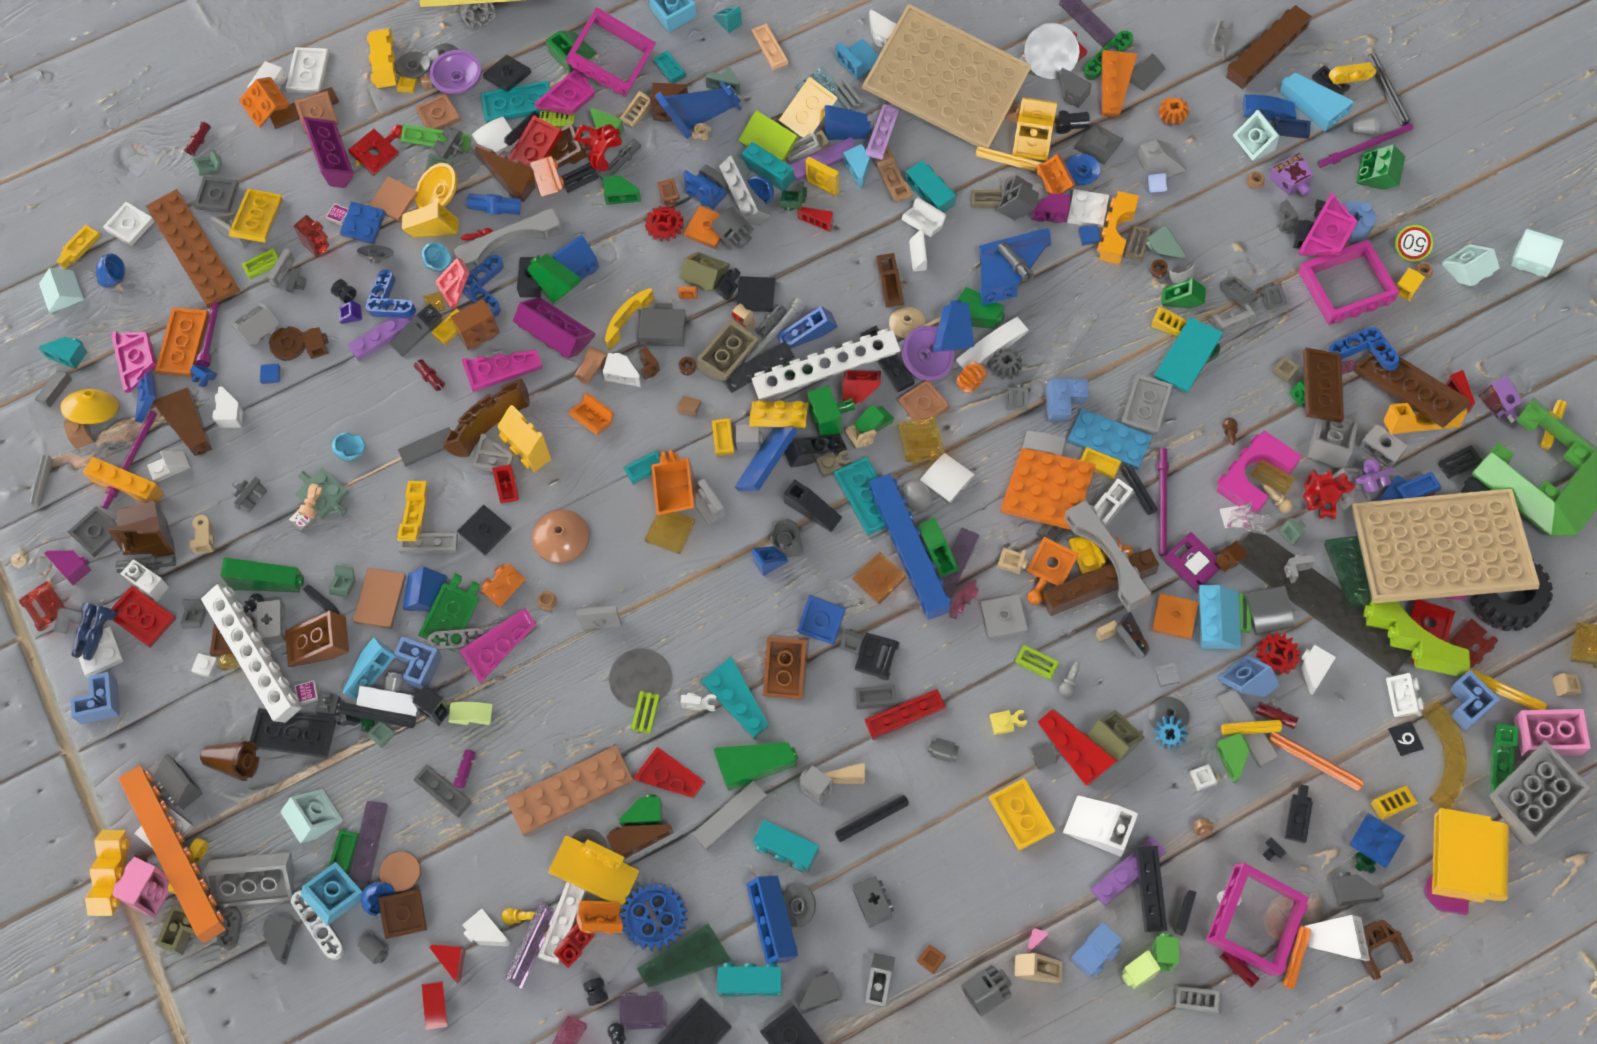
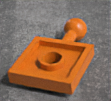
M1044 537L1026 570L1027 573L1040 579L1035 589L1028 592V602L1037 605L1042 601L1043 595L1041 592L1046 583L1053 586L1065 583L1079 554ZM1055 558L1058 561V565L1055 568L1049 567L1047 565L1049 559Z

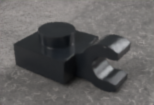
M734 268L733 271L729 269L726 274L721 276L714 290L725 300H730L738 287L735 281L741 272L737 268Z

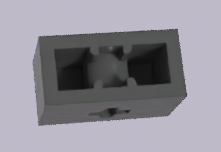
M873 876L853 885V892L869 928L892 919L894 908L890 899H885L883 893L886 890L882 880L878 881L876 876ZM874 897L875 900H878V904L874 905L871 902V898Z

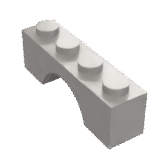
M730 155L719 165V168L745 220L748 223L759 226L771 214L765 202L753 192L748 184L747 176L751 173L745 161Z

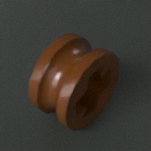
M1155 260L1151 264V275L1155 278H1163L1167 273V263L1163 260Z
M683 357L679 361L680 372L687 376L695 372L696 366L693 358ZM686 364H690L688 369H685Z

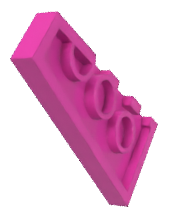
M523 608L459 650L480 684L536 625L526 608Z

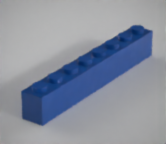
M891 474L870 480V494L926 619L930 620L949 613L950 605L952 604L950 596L943 591V581L935 573L936 566L934 561H930L928 558V548L920 540L921 533L919 528H915L913 525V515L911 511H907L905 507L907 506L906 500L898 492L899 485L897 480H893Z

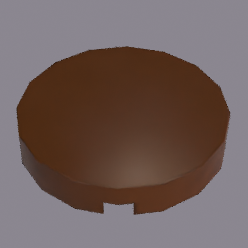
M293 326L277 329L269 339L271 353L282 361H290L299 357L306 348L302 332Z

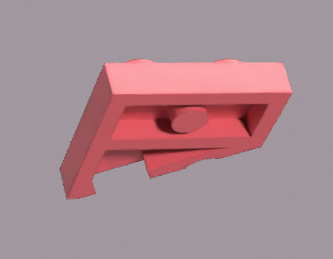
M456 258L435 281L450 308L457 307L469 275V270L461 258Z

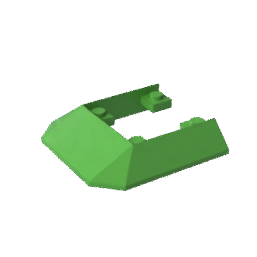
M1533 397L1516 421L1530 432L1539 424L1569 448L1562 458L1578 470L1564 488L1559 491L1547 480H1544L1538 488L1507 464L1514 454L1499 442L1471 474L1491 490L1512 489L1518 511L1549 537L1576 536L1597 509V447Z

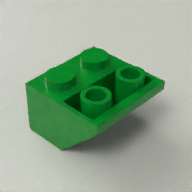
M559 30L546 39L548 51L571 73L575 68H572L565 61L579 35L573 31ZM584 40L576 52L587 60L596 55V51Z
M1394 144L1363 153L1357 183L1382 190L1399 186L1406 156Z

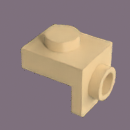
M854 425L846 429V434L856 448L870 446L874 442L877 433L874 429L861 434Z
M1003 548L997 568L1020 575L1021 569L1026 568L1029 559L1026 557V550H1022V553Z

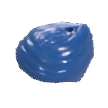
M115 254L101 256L96 265L98 284L108 288L115 286L123 280L125 273L123 260Z

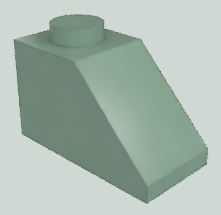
M1166 224L1147 236L1149 241L1146 243L1151 251L1155 250L1158 254L1179 258L1186 256Z

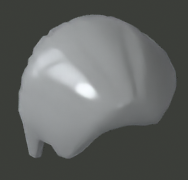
M1195 264L1191 266L1182 265L1176 270H1169L1170 278L1174 285L1191 278L1196 280L1198 275Z
M920 481L906 483L900 492V496L903 495L906 500V507L912 508L915 512H922L927 509L933 499L929 488Z

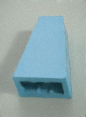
M1297 73L1292 74L1290 77H1285L1281 82L1282 86L1279 93L1288 101L1293 102L1295 107L1325 132L1349 114L1354 103L1351 99Z

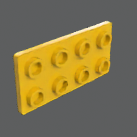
M566 835L548 873L603 900L619 902L620 908H622V905L626 902L625 898L628 897L638 876L639 870L623 863L625 857L588 839L585 843H582Z

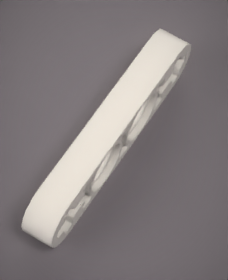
M302 891L295 892L292 895L291 904L323 953L331 960L341 958L344 954V946L331 926H326L318 915L314 922H308V914L314 911L306 902L305 904L308 906L306 909L299 903L298 898L301 897ZM327 928V937L324 939L318 938L319 930ZM329 941H330L335 947H338V948L336 949V950H337V953H336V954H333V953L331 952L332 950H331L330 946L327 944Z

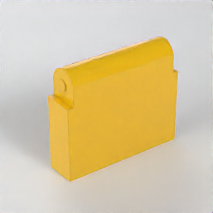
M1440 808L1434 814L1432 894L1481 903L1486 899L1493 901L1507 900L1509 825L1491 821L1490 816Z

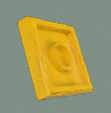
M808 157L805 161L806 181L837 196L840 192L839 172Z

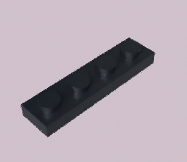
M875 325L860 333V337L866 335L876 336L880 330ZM875 341L873 348L881 350L883 344L880 341ZM896 354L877 361L898 393L915 384L914 379Z
M785 341L737 368L727 380L723 381L732 394L751 383L755 373L761 371L768 373L772 371L773 367L783 365L795 358Z
M1158 846L1136 847L1145 933L1168 931Z

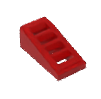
M807 207L797 209L799 220L823 230L832 231L834 222L833 211Z
M1463 370L1451 374L1446 385L1470 400V405L1466 407L1467 413H1469L1475 405V401Z

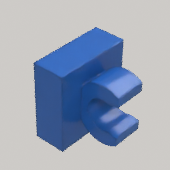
M192 365L190 372L195 374L192 377L193 382H198L201 379L200 387H205L208 384V380H215L217 373L204 365Z

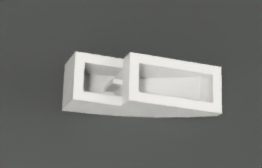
M1117 479L1109 491L1105 492L1094 506L1099 520H1103L1107 526L1134 494V490L1120 479Z

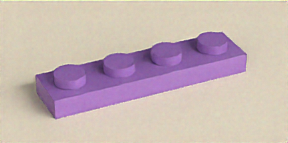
M414 314L410 318L391 317L349 343L348 347L359 361L393 340L416 315Z
M1152 836L1140 846H1158L1159 859L1166 853V850ZM1136 851L1091 889V892L1104 906L1109 904L1138 878Z

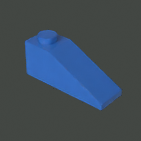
M820 306L777 334L781 344L786 341L791 349L825 336L837 328L838 325L832 312Z

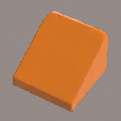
M678 287L679 299H697L698 287Z

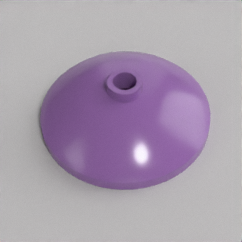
M451 50L441 54L434 60L430 67V78L433 85L441 92L460 94L470 90L478 83L482 72L481 65L477 57L472 53L464 50Z
M920 326L908 333L902 345V357L906 367L914 376L925 381H934L944 377L950 371L954 362V350L933 352L938 328L932 326Z

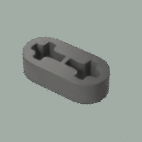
M704 165L699 170V174L723 190L727 189L728 184L721 173L709 165Z
M231 908L222 913L226 920L223 922L226 930L217 935L218 944L227 950L233 949L237 945L242 925V915L237 910ZM233 914L236 920H232L230 927V922L227 919L232 917ZM229 934L232 937V941H228L226 944L223 939L227 938Z

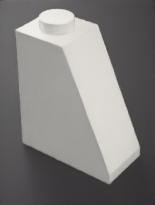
M1350 915L1305 926L1311 929L1308 941L1309 947L1364 961L1370 960L1361 917Z

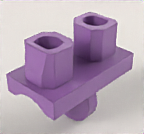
M1369 459L1364 463V472L1367 474L1355 480L1357 484L1363 483L1366 493L1378 490L1379 487L1391 484L1388 474L1394 471L1392 467L1381 470L1380 463L1377 460Z

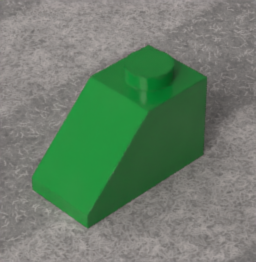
M612 175L603 177L606 205L641 202L639 188L622 176Z
M1191 278L1164 288L1162 305L1191 309L1205 304L1206 287Z
M648 794L645 797L639 798L619 819L621 827L662 825L661 798L654 794Z

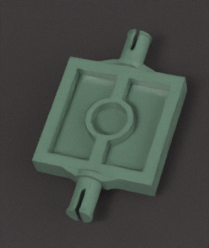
M321 468L312 477H309L304 471L301 472L303 476L299 474L298 477L305 484L296 495L303 502L307 498L308 489L312 483L322 488L321 495L315 501V507H312L317 511L319 517L324 519L334 510L341 516L347 513V510L340 504L349 494V491L324 468Z

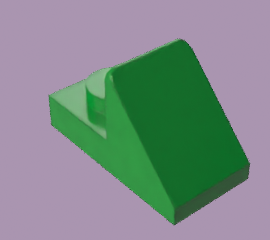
M871 405L854 423V426L861 434L874 429L877 432L893 423L894 417L883 406L876 408L874 405Z

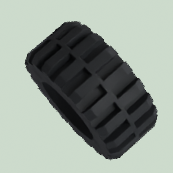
M1534 563L1540 585L1539 589L1524 590L1527 598L1526 604H1510L1504 601L1497 593L1470 595L1472 596L1470 603L1476 607L1474 609L1475 613L1481 615L1485 623H1492V627L1496 629L1502 627L1503 631H1510L1512 628L1514 631H1520L1523 628L1527 629L1534 622L1536 623L1550 606V601L1553 597L1551 592L1553 586L1551 582H1548L1550 579L1548 573L1542 571L1543 566L1541 564L1537 565Z

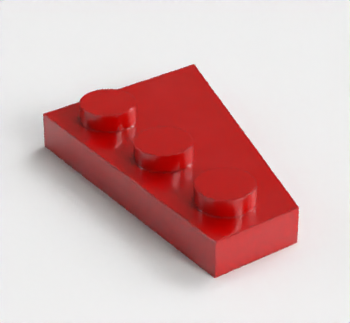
M659 747L655 748L633 778L635 781L693 799L706 783Z

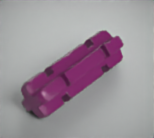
M467 749L464 751L462 756L464 760H461L456 774L458 778H455L453 783L455 787L465 788L467 783L465 779L469 777L473 765L471 761H474L476 752Z

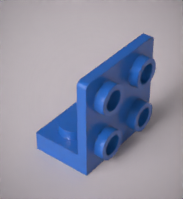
M687 170L683 172L687 194L700 200L702 205L714 209L727 196L725 190L701 174L695 176Z

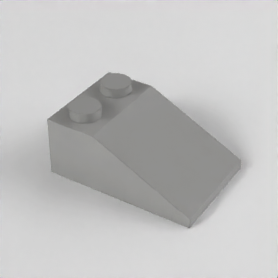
M1344 416V420L1341 423L1318 419L1307 457L1329 464L1335 468H1345L1353 451L1358 420Z

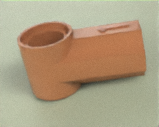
M590 347L585 354L584 362L574 374L575 377L583 384H589L597 371L604 368L608 354Z

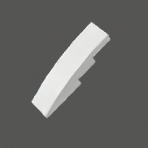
M1015 317L974 345L975 347L969 348L956 361L963 369L974 361L985 365L994 357L995 352L1000 353L1002 348L1006 351L1029 330L1018 317Z

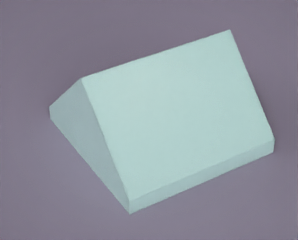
M1257 110L1233 134L1252 161L1275 151L1280 137L1260 110Z
M49 268L39 283L50 313L84 300L73 270Z

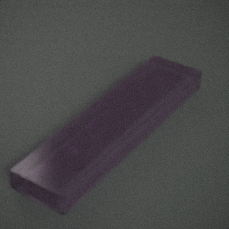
M1081 0L1059 1V5L1102 48L1116 36Z
M961 528L951 549L959 570L941 578L944 584L943 591L945 594H949L950 599L979 538V534Z
M366 802L349 874L353 882L370 884L387 812V803Z
M544 902L539 903L504 978L519 988H522L556 911Z

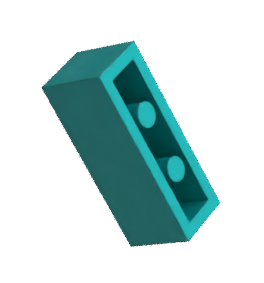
M753 141L741 153L742 159L749 170L760 177L767 178L779 190L785 191L794 182V168Z
M922 160L906 171L905 181L923 201L943 213L955 206V192L945 185L944 180L934 173L930 165H927Z
M764 819L753 839V846L756 847L755 850L764 855L769 853L774 856L776 861L783 864L788 862L792 864V868L799 872L804 870L809 872L820 851L819 845Z
M725 963L723 967H718V996H782V968L777 967L775 963L765 964V967H756L754 963H746L744 967H735L733 963Z

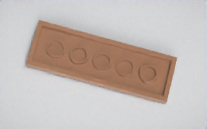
M615 745L506 800L522 835L525 836L634 781Z

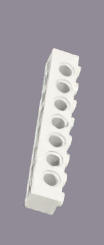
M883 329L878 331L876 336L866 335L861 337L859 342L853 343V341L843 343L841 348L831 347L824 350V354L818 355V353L808 355L806 360L800 361V359L790 361V365L786 367L778 365L773 367L771 372L765 373V371L755 373L752 382L758 400H764L898 354L900 349L894 331ZM875 341H880L883 344L881 350L873 348ZM862 347L866 353L864 356H857L855 349ZM840 353H845L848 356V360L840 362L837 356ZM823 359L829 360L830 367L822 368L820 361ZM805 365H809L813 368V372L809 375L804 374L802 368ZM788 371H792L795 374V378L791 381L787 380L784 376ZM770 377H774L778 383L776 386L771 387L767 384V380Z
M217 584L201 600L272 720L285 723L302 708L298 702L299 698L290 689L288 680L281 674L279 665L272 659L271 652L263 644L261 635L255 631L252 626V620L246 616L243 611V605L234 596L235 592L229 586Z

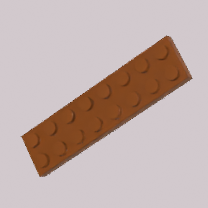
M177 189L146 205L208 308L213 303L221 302L240 291Z

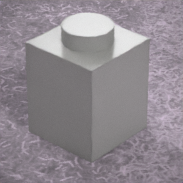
M736 425L737 450H759L760 443H763V432L759 431V426Z

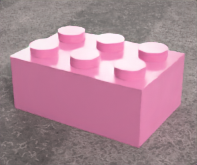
M1584 709L1523 710L1514 718L1515 726H1518V744L1521 757H1529L1544 741H1547L1560 756H1583L1591 749Z
M133 857L132 861L126 865L125 873L121 880L115 884L112 895L131 908L155 919L170 893L168 891L169 880L166 874L157 867Z

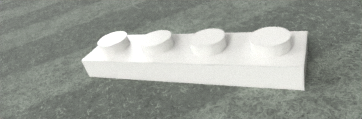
M566 882L538 955L539 959L559 965L560 960L553 953L573 928L577 918L579 901H583L586 894L585 890Z

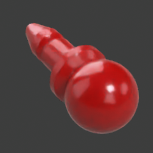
M484 228L482 231L477 230V233H468L460 238L466 241L475 240L478 237L490 234L493 230Z

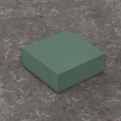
M378 722L367 735L383 748L396 733L385 723Z

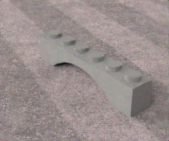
M550 208L534 216L526 217L517 223L509 224L505 228L495 230L488 235L478 237L469 243L461 244L453 250L456 258L463 260L470 273L492 253L508 243L523 239L549 240L563 234L553 208Z
M1085 500L1066 510L1064 519L1074 534L1095 543L1112 561L1118 576V597L1128 612L1148 602L1151 596L1149 585L1142 581L1138 569L1135 566L1132 567L1126 552L1121 551L1118 547L1116 538L1109 534L1105 522L1099 520L1095 508Z

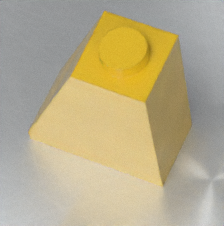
M436 202L403 214L402 230L413 238L459 234V219L440 203Z

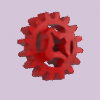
M659 205L658 210L652 208L653 213L648 212V218H645V227L648 235H653L654 240L660 238V242H663L665 238L669 242L670 237L676 239V233L681 234V229H684V220L681 212L676 211L675 207L669 209V205H666L665 208Z
M1275 632L1274 637L1268 634L1266 639H1261V645H1258L1256 649L1259 651L1256 654V658H1261L1259 661L1271 666L1273 672H1278L1279 676L1283 674V671L1288 675L1291 669H1296V664L1300 661L1298 656L1301 654V651L1296 650L1298 643L1292 644V637L1286 639L1285 633L1282 637H1279L1278 632ZM1267 646L1269 647V648H1268V651H1269L1268 654L1265 653V650H1266V647H1267ZM1289 654H1291L1290 662H1288L1289 658L1287 657Z

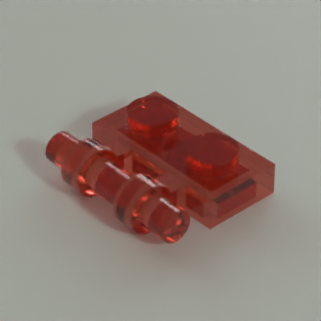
M1471 618L1448 643L1468 649L1470 668H1473L1476 664H1480L1483 661V657L1495 648L1494 645L1498 642V639L1494 636L1489 640L1484 639L1483 636L1487 631ZM1475 644L1481 647L1477 652L1472 650Z

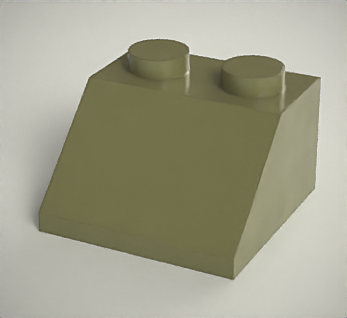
M696 252L684 259L680 279L685 280V283L689 285L696 284L701 286V289L705 291H713L721 276L727 273L730 263L701 252Z
M1116 710L1099 719L1087 734L1093 742L1100 745L1108 754L1119 760L1117 763L1122 761L1145 738Z

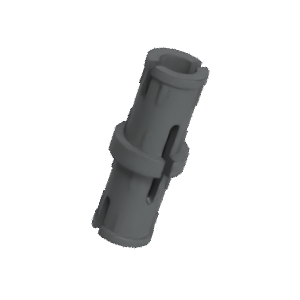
M777 304L775 309L765 316L764 322L756 329V333L765 338L787 312L786 308L781 304Z

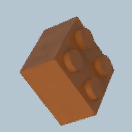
M483 299L451 316L457 334L467 350L478 347L481 343L488 339H493L500 333L494 315Z

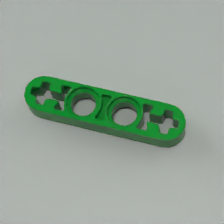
M1129 31L1118 33L1085 65L1084 77L1088 80L1097 79L1102 74V63L1098 60L1102 58L1103 50L1110 51L1109 49L1114 47L1119 50L1118 52H1125L1132 45V33Z

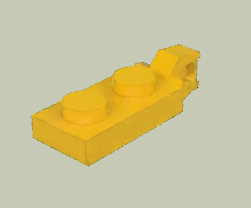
M85 225L62 248L61 256L56 260L59 266L66 269L72 263H75L101 237L100 233Z

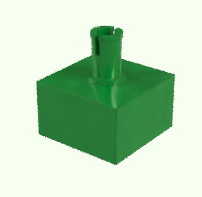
M829 385L807 392L809 412L819 436L842 434L841 414L855 410L852 398L836 403Z

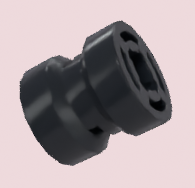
M343 279L337 280L331 287V293L336 297H340V300L344 303L353 300L357 294L356 289L348 286L347 282Z
M603 978L592 979L583 984L584 991L588 994L587 1002L589 1006L604 1003L609 999L607 992L603 988L605 985Z

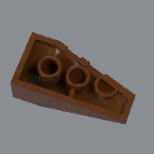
M476 143L475 152L477 157L512 198L521 199V202L524 203L536 188L534 170L516 159L513 161L508 160L504 154L498 156L492 149Z

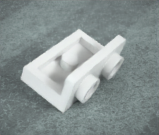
M916 198L913 207L903 214L902 220L918 230H923L925 235L932 237L942 229L946 214L922 199Z

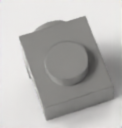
M1299 554L1294 558H1289L1284 570L1286 577H1289L1291 583L1296 582L1299 576L1298 571L1311 569L1315 562L1313 554Z

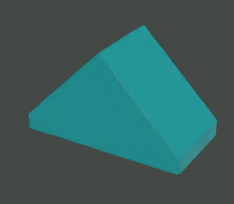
M739 6L726 7L713 15L715 20L728 33L742 26L741 9Z

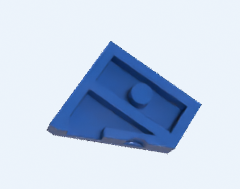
M145 372L143 378L139 379L137 384L138 397L135 421L143 423L155 399L153 374Z

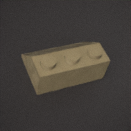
M729 320L696 359L698 370L712 380H727L760 339Z

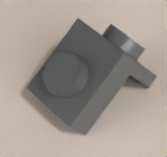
M201 598L183 599L182 603L185 611L180 622L181 628H201L206 616V609Z

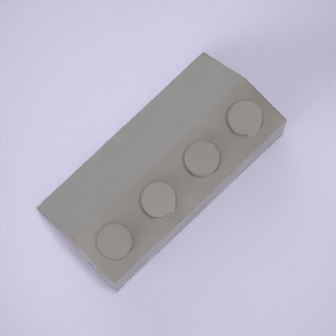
M291 852L209 860L203 872L204 879L209 886L207 892L209 895L212 894L217 902L215 908L291 901L294 894V866Z

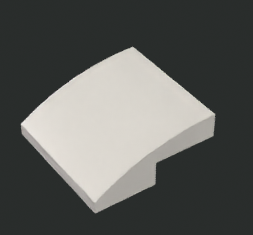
M504 117L487 123L472 134L477 144L492 149L496 155L501 154L503 151L508 153L519 141L518 139L511 146L504 143V137L512 131Z
M944 453L929 468L920 481L949 503H952L959 492L966 488L975 474Z

